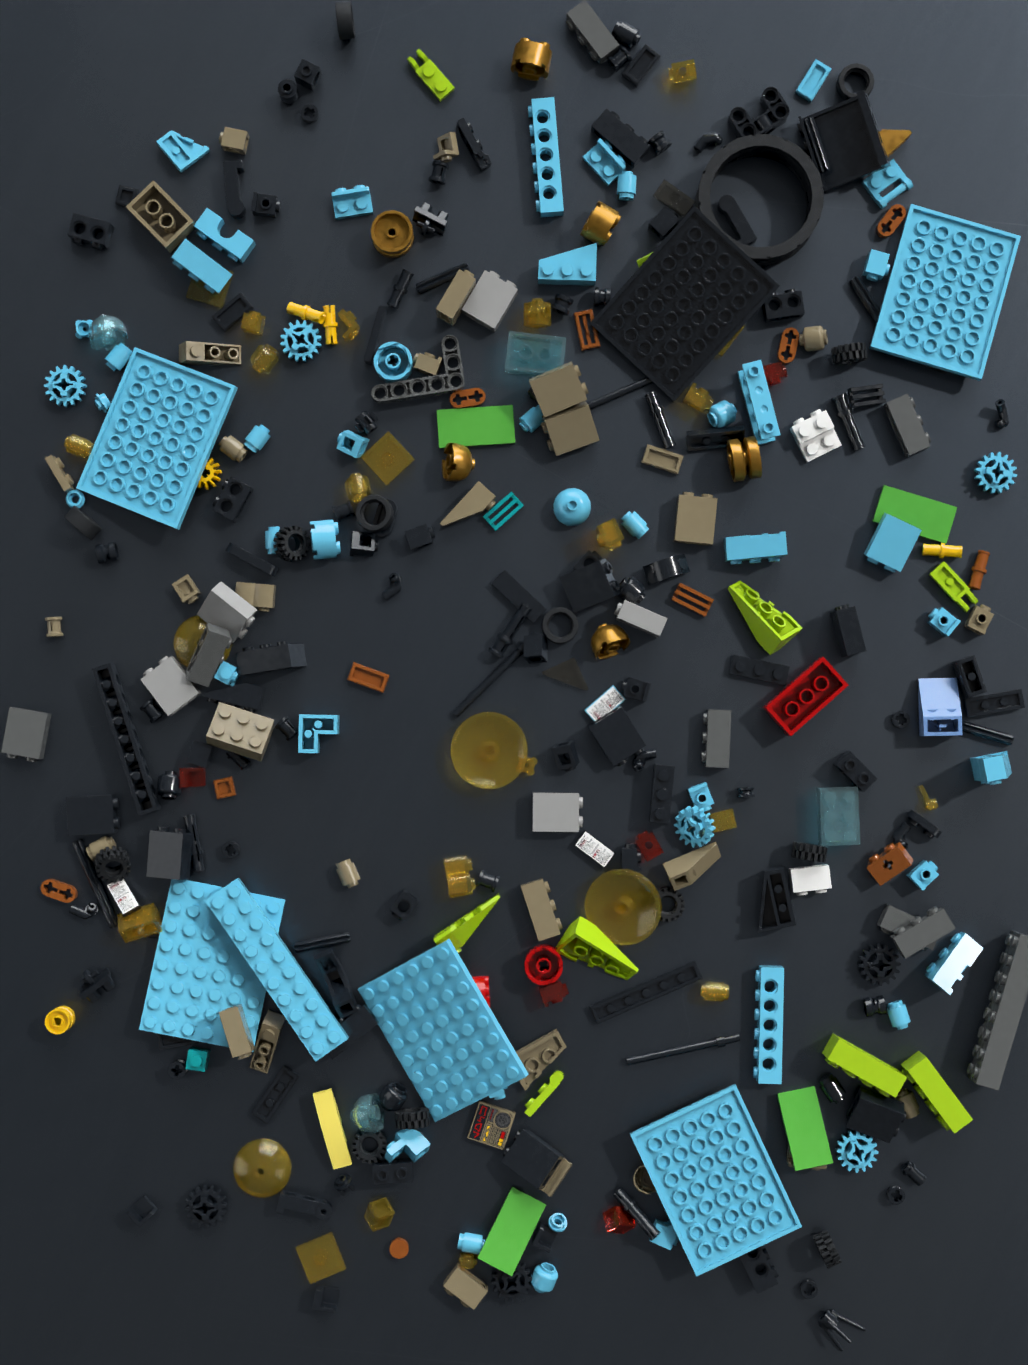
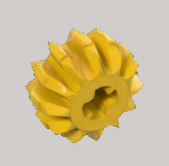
M212 458L208 460L205 469L210 474H207L208 477L206 478L203 475L201 476L197 486L199 489L204 485L205 489L209 490V484L216 487V484L213 482L214 480L221 481L216 476L222 474L221 470H216L220 465L219 463L213 464L214 459Z

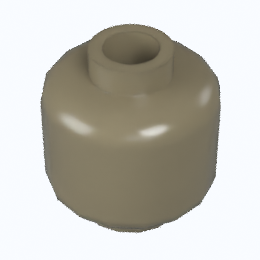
M820 325L805 327L803 334H799L800 346H804L807 352L823 350L825 345H828L827 330H823V327Z

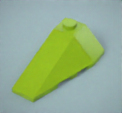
M738 581L728 587L731 596L757 642L770 655L780 650L803 629L785 611L781 613L774 608L775 604L771 601L767 603L762 600L758 592L742 581Z
M499 893L437 933L433 938L434 942L438 945L450 939L458 953L461 952V947L500 899Z
M581 916L569 925L555 947L561 955L572 961L577 962L578 959L587 962V966L591 968L598 966L603 968L606 973L625 980L630 979L639 970L596 925Z

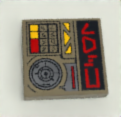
M479 1100L467 1138L504 1150L516 1112Z

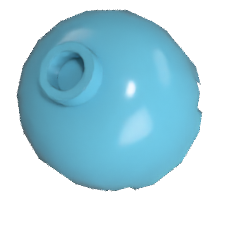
M567 488L555 497L553 511L557 520L562 524L578 526L589 517L591 501L582 490Z

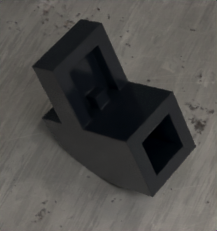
M685 554L675 555L643 566L649 585L690 572Z

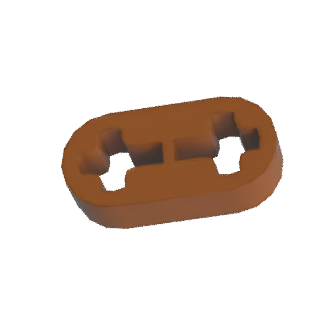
M895 204L888 210L876 227V233L879 237L888 238L892 235L906 216L904 206ZM899 210L900 216H897L895 220L891 219L894 215L893 211ZM889 222L891 225L888 231L883 233L881 225L884 227Z
M793 327L786 328L780 338L777 359L784 365L790 364L796 355L799 333ZM791 332L795 339H792L790 344H787L788 337H785V335ZM786 348H789L788 354L791 355V357H789L787 360H784V356H782L781 353L783 354L786 351Z
M480 388L455 391L450 396V404L455 409L477 407L486 400L485 392ZM475 392L483 396L479 402H476L475 399H469V397L475 396ZM457 395H459L460 398H467V400L461 401V405H457L456 402H453V400L456 399Z
M47 879L41 884L40 889L43 895L64 903L73 902L78 896L77 889L74 886L55 879ZM53 883L52 887L58 890H52L49 893L48 888H46V885ZM70 889V893L73 896L67 899L66 894L61 893V890L68 891Z

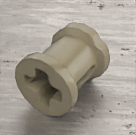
M62 617L45 618L48 631L46 637L64 636L61 632Z

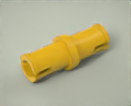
M289 302L287 305V313L301 317L302 320H311L319 324H323L325 321V312L311 309L308 305L302 306L293 302Z
M325 305L323 306L326 315L323 323L326 338L325 345L331 344V338L332 345H337L336 327H338V323L335 317V305H330V307Z
M923 543L922 556L961 558L962 546L945 545V543H940V545Z

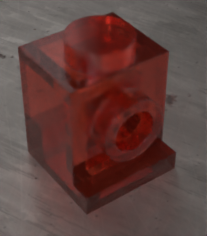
M781 362L763 366L767 383L770 386L779 384L783 378L788 377L787 369L785 366H782Z
M646 830L637 835L638 839L635 842L647 862L664 853L652 831L648 833ZM648 841L652 843V847L649 849L645 847V843Z
M561 979L548 985L539 986L545 1007L549 1006L548 1002L552 1001V1004L563 1001V997L569 994L566 983L562 984Z

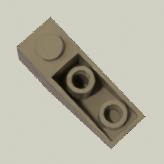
M185 341L179 344V364L241 365V345Z
M714 842L663 863L673 890L676 891L693 884L721 855L717 843Z
M268 1010L260 1029L249 1068L268 1073L286 1018L284 1015Z

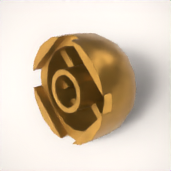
M448 443L444 449V454H447L446 461L442 459L443 478L446 481L464 480L471 470L474 469L475 459L472 458L470 450L464 445L457 443Z
M605 623L598 626L597 631L593 634L591 647L596 658L598 656L599 659H607L618 654L617 650L623 648L624 651L627 649L631 641L623 628L618 625H608Z

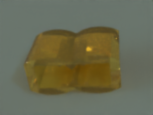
M467 855L444 858L450 898L473 894L472 890L476 889L474 878H470L469 873L470 870H473L471 859H467Z

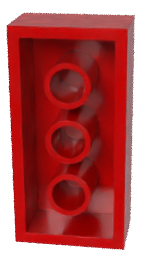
M822 656L770 700L763 709L787 736H792L849 685Z

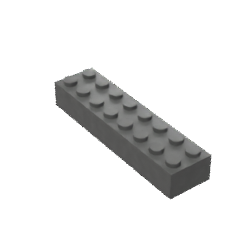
M1013 930L1006 937L1005 945L1007 946L1005 952H1002L1000 956V970L995 973L994 982L996 983L994 989H991L989 993V1007H986L984 1010L983 1019L985 1020L983 1026H980L978 1030V1043L974 1045L972 1050L974 1057L972 1063H969L967 1067V1074L970 1080L978 1085L998 1091L1028 994V935Z

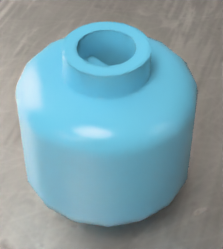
M723 400L709 408L707 417L713 427L723 428L736 420L737 409L734 404Z
M547 1262L536 1265L531 1276V1285L539 1293L552 1291L558 1279L556 1268Z

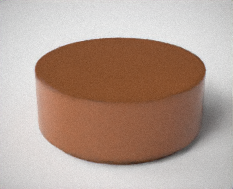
M403 1238L394 1239L390 1244V1254L397 1259L404 1258L409 1251L408 1242Z

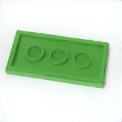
M513 405L437 410L439 449H444L448 443H457L466 447L515 444Z
M883 485L872 522L879 524L885 512L921 529L919 537L946 544L957 507Z
M815 1086L776 1094L794 1171L833 1164Z
M511 1187L477 1259L512 1276L546 1204Z

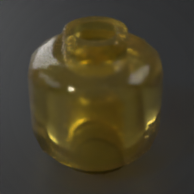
M269 344L259 345L250 357L253 363L252 368L259 373H262V371L269 373L279 360L278 351Z
M353 473L345 481L347 497L353 500V502L359 503L364 497L371 495V486L367 476Z

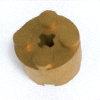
M521 38L514 48L511 71L514 73L515 70L520 78L538 81L539 77L543 76L546 79L552 58L550 44Z
M598 201L595 205L596 208L594 211L592 210L580 235L593 243H597L599 246L601 244L604 246L612 235L610 229H613L618 224L621 216L615 209Z

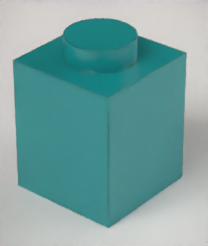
M192 1046L188 1050L186 1069L205 1072L208 1069L211 1049Z

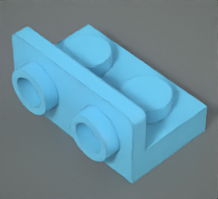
M599 139L597 144L583 156V160L609 186L618 178L619 174H622V171H625L626 162L620 155L616 156L613 153V148L607 141L603 142L602 139Z
M357 185L354 186V189L338 188L335 192H331L336 220L374 214L369 187Z

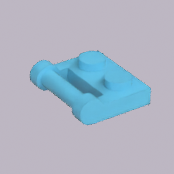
M894 159L890 161L891 166L873 173L862 181V185L881 209L885 208L888 202L902 192L913 187L912 181L906 177ZM897 180L902 183L884 197L880 196L879 193Z

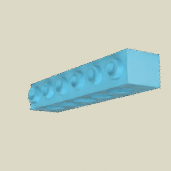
M554 97L531 99V105L528 106V116L532 117L533 124L529 125L530 136H534V143H531L532 155L536 156V162H533V174H537L538 180L534 181L535 193H539V200H536V211L540 212L541 218L563 216L564 207ZM543 116L547 118V122L540 123L537 119ZM545 135L549 138V140L547 142H541L539 140V137ZM543 154H547L551 159L543 161L540 157ZM549 173L552 175V178L544 180L542 175ZM546 192H551L554 197L546 199L543 195Z
M759 965V970L755 971V981L758 982V989H755V1001H758V1009L755 1008L754 1019L758 1021L757 1028H754V1039L757 1040V1047H754L753 1056L754 1059H757V1064L753 1067V1078H756L758 1084H782L784 967ZM767 981H773L774 987L771 990H765L764 988ZM766 1001H773V1007L771 1009H764V1003ZM766 1020L773 1021V1026L769 1029H765L763 1026ZM766 1039L773 1041L770 1048L763 1047V1042ZM765 1059H772L771 1066L763 1067Z

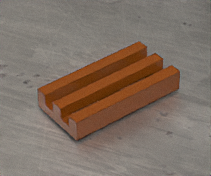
M593 309L574 313L581 351L600 347L597 329L593 326L595 343L592 344L586 319L587 314L590 316V321L594 319ZM578 316H582L588 345H584Z
M682 583L678 584L671 598L672 601L706 617L714 599ZM682 588V589H684V590H686V591H688V592H690V593H692V594H694V595H696V596H698V597H700V598H702V599L708 601V603L705 604V603H703V602H701V601H699V600H697V599H695V598H693V597H691V596H689V595H687V594L681 592L680 589ZM677 595L704 607V611L676 598Z

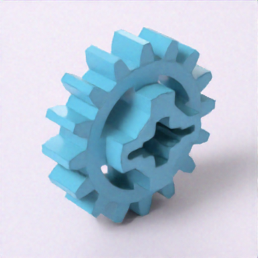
M296 320V325L290 322V328L283 329L286 334L280 335L281 339L284 340L280 345L286 347L283 349V352L285 354L289 352V359L295 356L296 362L300 358L306 362V357L313 359V353L319 354L316 348L322 347L321 343L318 342L322 340V337L317 335L319 333L318 328L313 330V323L308 326L306 320L302 324ZM311 334L314 338L313 344H311V342L309 341ZM289 338L293 340L291 348L289 347ZM296 338L301 340L304 338L306 344L298 343ZM307 350L305 353H299L300 351Z
M63 365V369L56 366L55 373L51 370L49 371L52 376L45 377L49 383L44 384V387L49 389L45 393L51 396L50 401H56L58 406L63 403L65 407H68L69 403L75 406V400L82 401L80 395H86L82 390L87 388V385L82 383L86 378L84 376L79 377L82 372L79 370L75 372V367L73 366L68 369L66 365ZM70 374L76 378L77 382L71 381ZM66 383H68L69 386L63 389L62 386H65ZM54 390L60 391L61 398L55 394Z
M991 452L989 453V458L984 455L982 457L983 462L978 461L976 463L980 467L974 469L978 473L974 479L980 480L977 484L978 486L984 485L983 491L990 489V494H993L997 490V493L1000 494L1003 489L1005 491L1009 489L1008 484L1013 485L1015 483L1012 478L1017 477V474L1013 473L1017 467L1011 466L1014 460L1008 461L1007 454L1001 457V452H998L996 456ZM993 461L991 467H985L988 462ZM995 469H996V472L999 473V475L996 476V477H995V473H992V471L995 470ZM1000 479H1006L1003 484L998 485Z
M697 805L692 808L688 806L682 809L679 815L675 817L677 822L674 824L675 827H678L675 833H680L681 835L679 840L685 839V845L691 843L693 848L697 845L702 847L711 841L710 839L715 835L712 831L716 827L711 826L714 819L708 818L710 813L705 814L704 808L698 810Z
M848 1130L847 1137L842 1134L843 1141L837 1140L840 1148H835V1151L840 1153L836 1156L838 1160H842L840 1164L843 1167L847 1165L848 1171L854 1168L856 1173H858L859 1168L865 1172V1166L867 1165L872 1168L870 1162L877 1161L874 1154H878V1151L874 1149L877 1143L871 1142L873 1137H866V1134H860L855 1131V1134H852L850 1130ZM856 1139H862L866 1141V1143H860ZM855 1145L859 1148V1157L854 1153ZM847 1159H849V1160L854 1159V1160L857 1161V1163H852V1162L848 1161Z

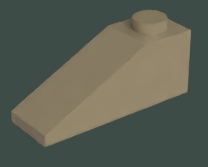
M478 481L442 520L440 525L444 528L481 514L485 510L490 511L496 504L494 501L496 496Z

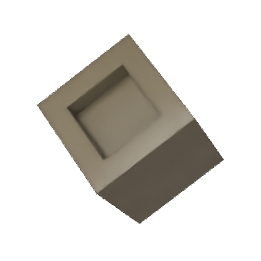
M225 127L224 132L220 133L219 144H221L223 151L246 155L250 136L247 131Z

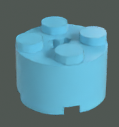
M393 341L387 342L378 348L374 356V367L379 377L386 383L403 381L412 374L413 359L409 349L404 345ZM392 359H395V361L397 362L396 366H392Z
M333 519L311 521L310 526H314V529L310 531L312 553L316 552L317 554L313 556V559L337 558V554L341 553L340 541L336 542L335 536L339 534L338 522H333Z

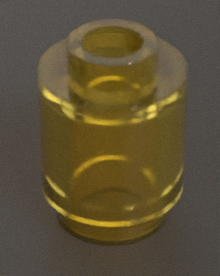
M75 434L67 436L64 443L66 452L82 458H89L94 446L91 440Z
M705 981V984L701 985L700 994L704 997L705 1001L723 1002L729 998V985L724 984V982Z

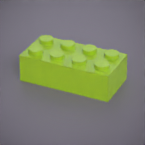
M834 1033L822 1052L828 1064L837 1069L839 1066L842 1067V1070L852 1078L858 1076V1079L870 1088L873 1085L876 1086L875 1089L888 1098L890 1095L896 1098L907 1079L898 1069Z
M917 1051L900 1064L903 1067L901 1072L907 1077L908 1081L912 1084L915 1083L913 1088L923 1100H927L924 1103L935 1115L938 1114L936 1119L946 1131L950 1129L955 1134L973 1120L924 1054Z

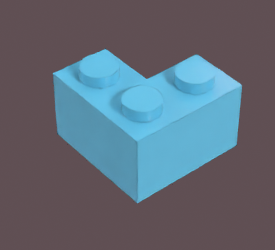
M299 714L298 753H320V734H339L340 715Z

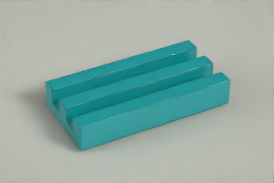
M511 491L487 512L483 518L497 531L524 505ZM510 498L513 499L506 507H504L496 516H494L490 520L489 517L497 509H499ZM515 503L518 504V506L513 511H511L503 520H501L497 525L494 524V522L499 517H501L508 509H510Z

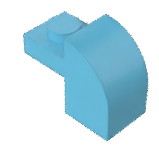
M402 1129L396 1132L394 1141L386 1147L384 1158L390 1163L402 1152H405L413 1162H416L429 1151L431 1144L417 1130Z

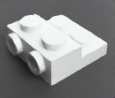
M818 409L810 414L811 418L804 420L802 417L794 421V426L790 428L806 463L842 446L826 410L821 412Z

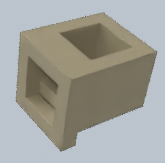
M427 352L424 354L416 353L413 359L414 369L428 376L438 375L443 358L439 356L437 360L433 354Z
M983 604L980 607L974 606L963 627L979 635H985L994 616L990 612L991 608ZM979 615H983V616H984V621H983V622H980V621H979V619H978Z

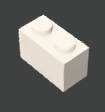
M828 864L788 868L791 892L796 893L797 896L807 895L808 891L815 890V893H825L827 889L832 888Z

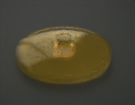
M482 712L469 717L458 727L451 742V758L456 771L466 782L475 787L483 789L503 787L519 776L527 761L528 745L522 729L511 718L500 713Z
M614 869L600 875L592 883L585 898V912L588 921L596 925L612 943L632 945L645 940L656 929L662 914V903L656 887L644 875L629 869Z

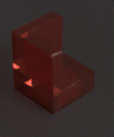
M179 768L180 788L206 786L205 768Z
M614 1206L603 1213L606 1232L624 1234L636 1227L635 1220L629 1213H625L624 1208L621 1206Z

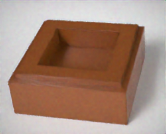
M232 776L213 781L217 799L237 795Z

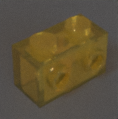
M615 518L596 527L598 534L596 540L600 548L604 547L605 550L610 549L614 551L621 547L625 538Z
M154 903L142 906L141 909L125 918L122 913L117 914L119 933L125 943L162 932L161 916Z

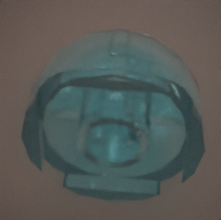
M99 316L90 324L88 331L90 345L98 351H101L100 348H106V351H111L115 345H119L120 342L125 344V339H128L127 330L123 322L114 316Z
M377 1093L367 1094L358 1098L350 1113L352 1122L355 1123L359 1130L365 1133L380 1132L384 1128L385 1112H380L379 1104L381 1102Z

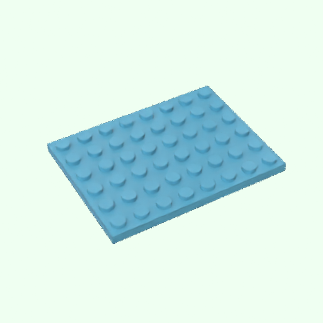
M911 204L869 349L980 381L986 366L1021 236Z
M134 347L76 489L179 530L238 387Z
M171 879L139 1030L229 1047L219 1012L242 1004L255 1046L267 990L205 901L224 887L191 880ZM250 893L279 934L286 900Z
M450 939L358 988L360 995L378 1020L381 1031L435 1122L528 1075L523 1063Z
M736 1084L630 1133L696 1277L802 1227Z

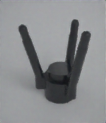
M825 1310L818 1319L819 1326L825 1330L840 1351H843V1347L831 1331L835 1330L848 1343H851V1340L837 1327L839 1323L836 1320L837 1318L862 1331H866L865 1327L838 1314L836 1311L832 1310L830 1312Z

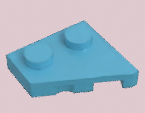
M172 130L156 141L159 148L180 173L210 152L207 146L204 145L203 147L194 143V140L182 137L179 133Z

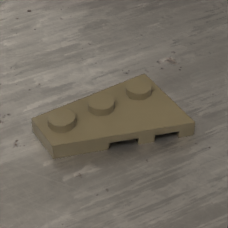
M557 1029L515 1051L528 1072L525 1078L519 1080L525 1091L566 1048V1044Z

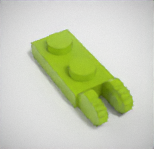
M418 49L416 51L417 56L424 64L419 67L412 57L407 58V61L416 71L417 76L441 102L455 90V87L431 59H428L423 51Z
M941 562L929 574L964 612L967 613L970 610L969 606L961 599L964 594L970 602L974 604L978 602L970 588L946 562Z
M561 1070L555 1071L550 1076V1083L548 1085L544 1083L537 1091L540 1094L536 1099L532 1097L525 1104L527 1109L524 1113L529 1117L534 1114L564 1079V1073Z

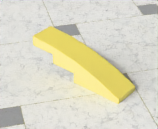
M332 1088L313 1093L318 1118L333 1169L352 1165L347 1139Z

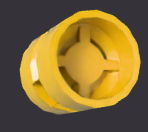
M59 1006L53 1009L45 1018V1026L53 1034H62L75 1023V1013L68 1006Z

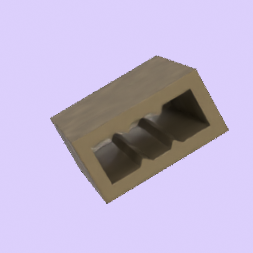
M460 269L458 270L436 308L438 318L452 326L455 325L462 313L464 304L476 286V279L473 273L468 270H464V272Z
M572 361L529 379L544 418L587 400L586 394L589 393L585 382L581 384L579 380L581 372L578 365L574 366Z
M586 401L545 418L542 416L544 422L541 423L544 434L548 433L549 440L546 441L549 450L554 451L556 456L600 441L589 405Z
M683 492L682 495H679L673 542L712 546L718 498H713L711 494H702V497L694 496L692 492Z
M242 1004L220 1011V1019L232 1058L238 1057V1060L249 1057L255 1046Z

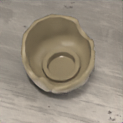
M645 1165L638 1167L633 1176L634 1186L643 1194L656 1192Z

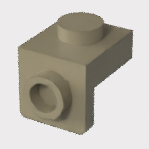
M448 132L437 138L439 153L433 155L434 160L448 163L452 161V158L459 155L455 132Z
M189 574L172 584L182 603L190 605L199 599L198 595L201 592Z

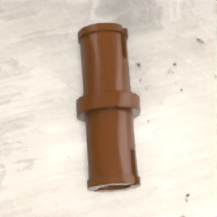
M978 550L975 565L971 568L973 572L968 585L970 589L980 590L983 576L987 573L986 565L990 553L987 551Z

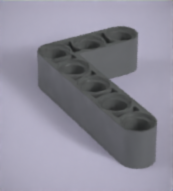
M446 335L441 341L446 374L375 385L371 391L373 400L377 404H388L452 394L455 391L463 390L465 381L458 339L453 335ZM453 341L456 345L453 349H447L445 347L446 342ZM450 360H457L459 364L455 368H450L448 362ZM455 378L461 380V385L458 387L451 385V381ZM436 381L443 384L439 390L432 388V384ZM417 384H421L424 387L420 393L413 391L414 386ZM398 387H402L405 390L401 396L394 394L395 389ZM379 390L386 392L385 397L382 399L375 397L376 392Z

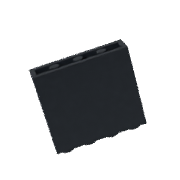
M864 90L857 92L855 97L804 118L798 117L800 121L797 124L801 135L804 134L806 140L803 142L807 153L810 152L811 160L819 171L803 122L809 117H813L830 166V171L826 173L819 171L823 185L822 188L825 192L891 166L868 95Z

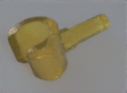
M920 785L919 789L924 797L926 809L933 810L938 808L936 798L929 799L923 785Z

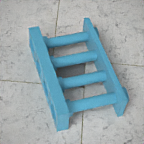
M757 360L742 364L743 370L738 371L737 374L753 436L756 437L758 445L774 442L775 436L781 434L762 361Z

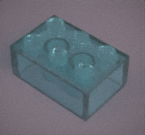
M509 331L505 373L536 377L564 364L566 337Z
M858 786L816 787L818 845H860Z

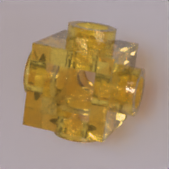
M533 298L532 302L524 303V326L537 329L551 326V303L543 302L542 298Z

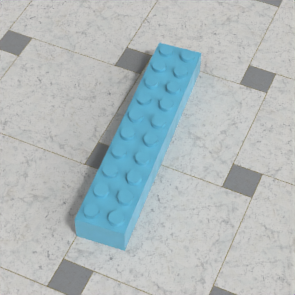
M240 878L235 879L205 900L315 1062L349 1038Z

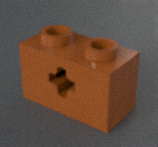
M900 842L895 845L893 843L889 844L883 849L884 852L878 855L876 853L868 859L869 862L866 868L880 886L912 865L913 858ZM886 860H887L888 862H889V861H892V864H890V863H887V864H886L885 861H886Z

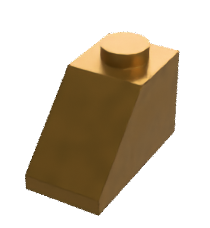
M882 129L880 131L888 157L912 134L910 130Z

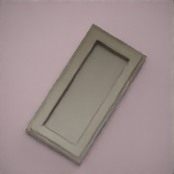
M647 444L641 463L678 475L684 456Z

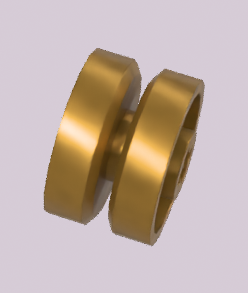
M390 210L384 211L374 219L371 226V237L377 251L389 258H399L407 254L414 242L413 228L409 218L402 212Z
M745 437L743 448L738 439L728 440L727 457L733 481H744L746 471L751 479L761 478L762 463L756 437Z

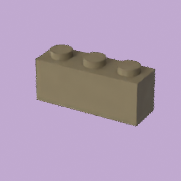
M543 878L522 884L521 889L538 941L560 935V929H563L560 918H555L553 912L557 909L554 899L550 900L548 893L551 892L548 881L544 882Z

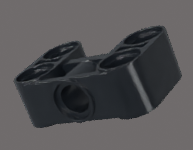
M767 87L763 91L760 103L765 113L757 118L751 119L742 107H735L731 110L728 123L737 138L745 137L744 131H750L752 135L769 134L786 122L790 109L775 87ZM772 95L774 101H768L765 96ZM782 111L785 116L778 117L775 112ZM740 115L742 121H735L733 116Z

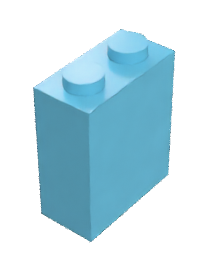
M884 512L864 554L868 556V561L876 565L880 562L885 564V569L893 573L896 570L901 572L922 530Z

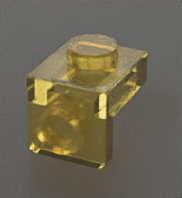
M342 309L337 313L338 317L349 328L342 335L345 341L353 340L359 334L358 330L360 329L359 325L355 322L357 318L351 311L346 312Z

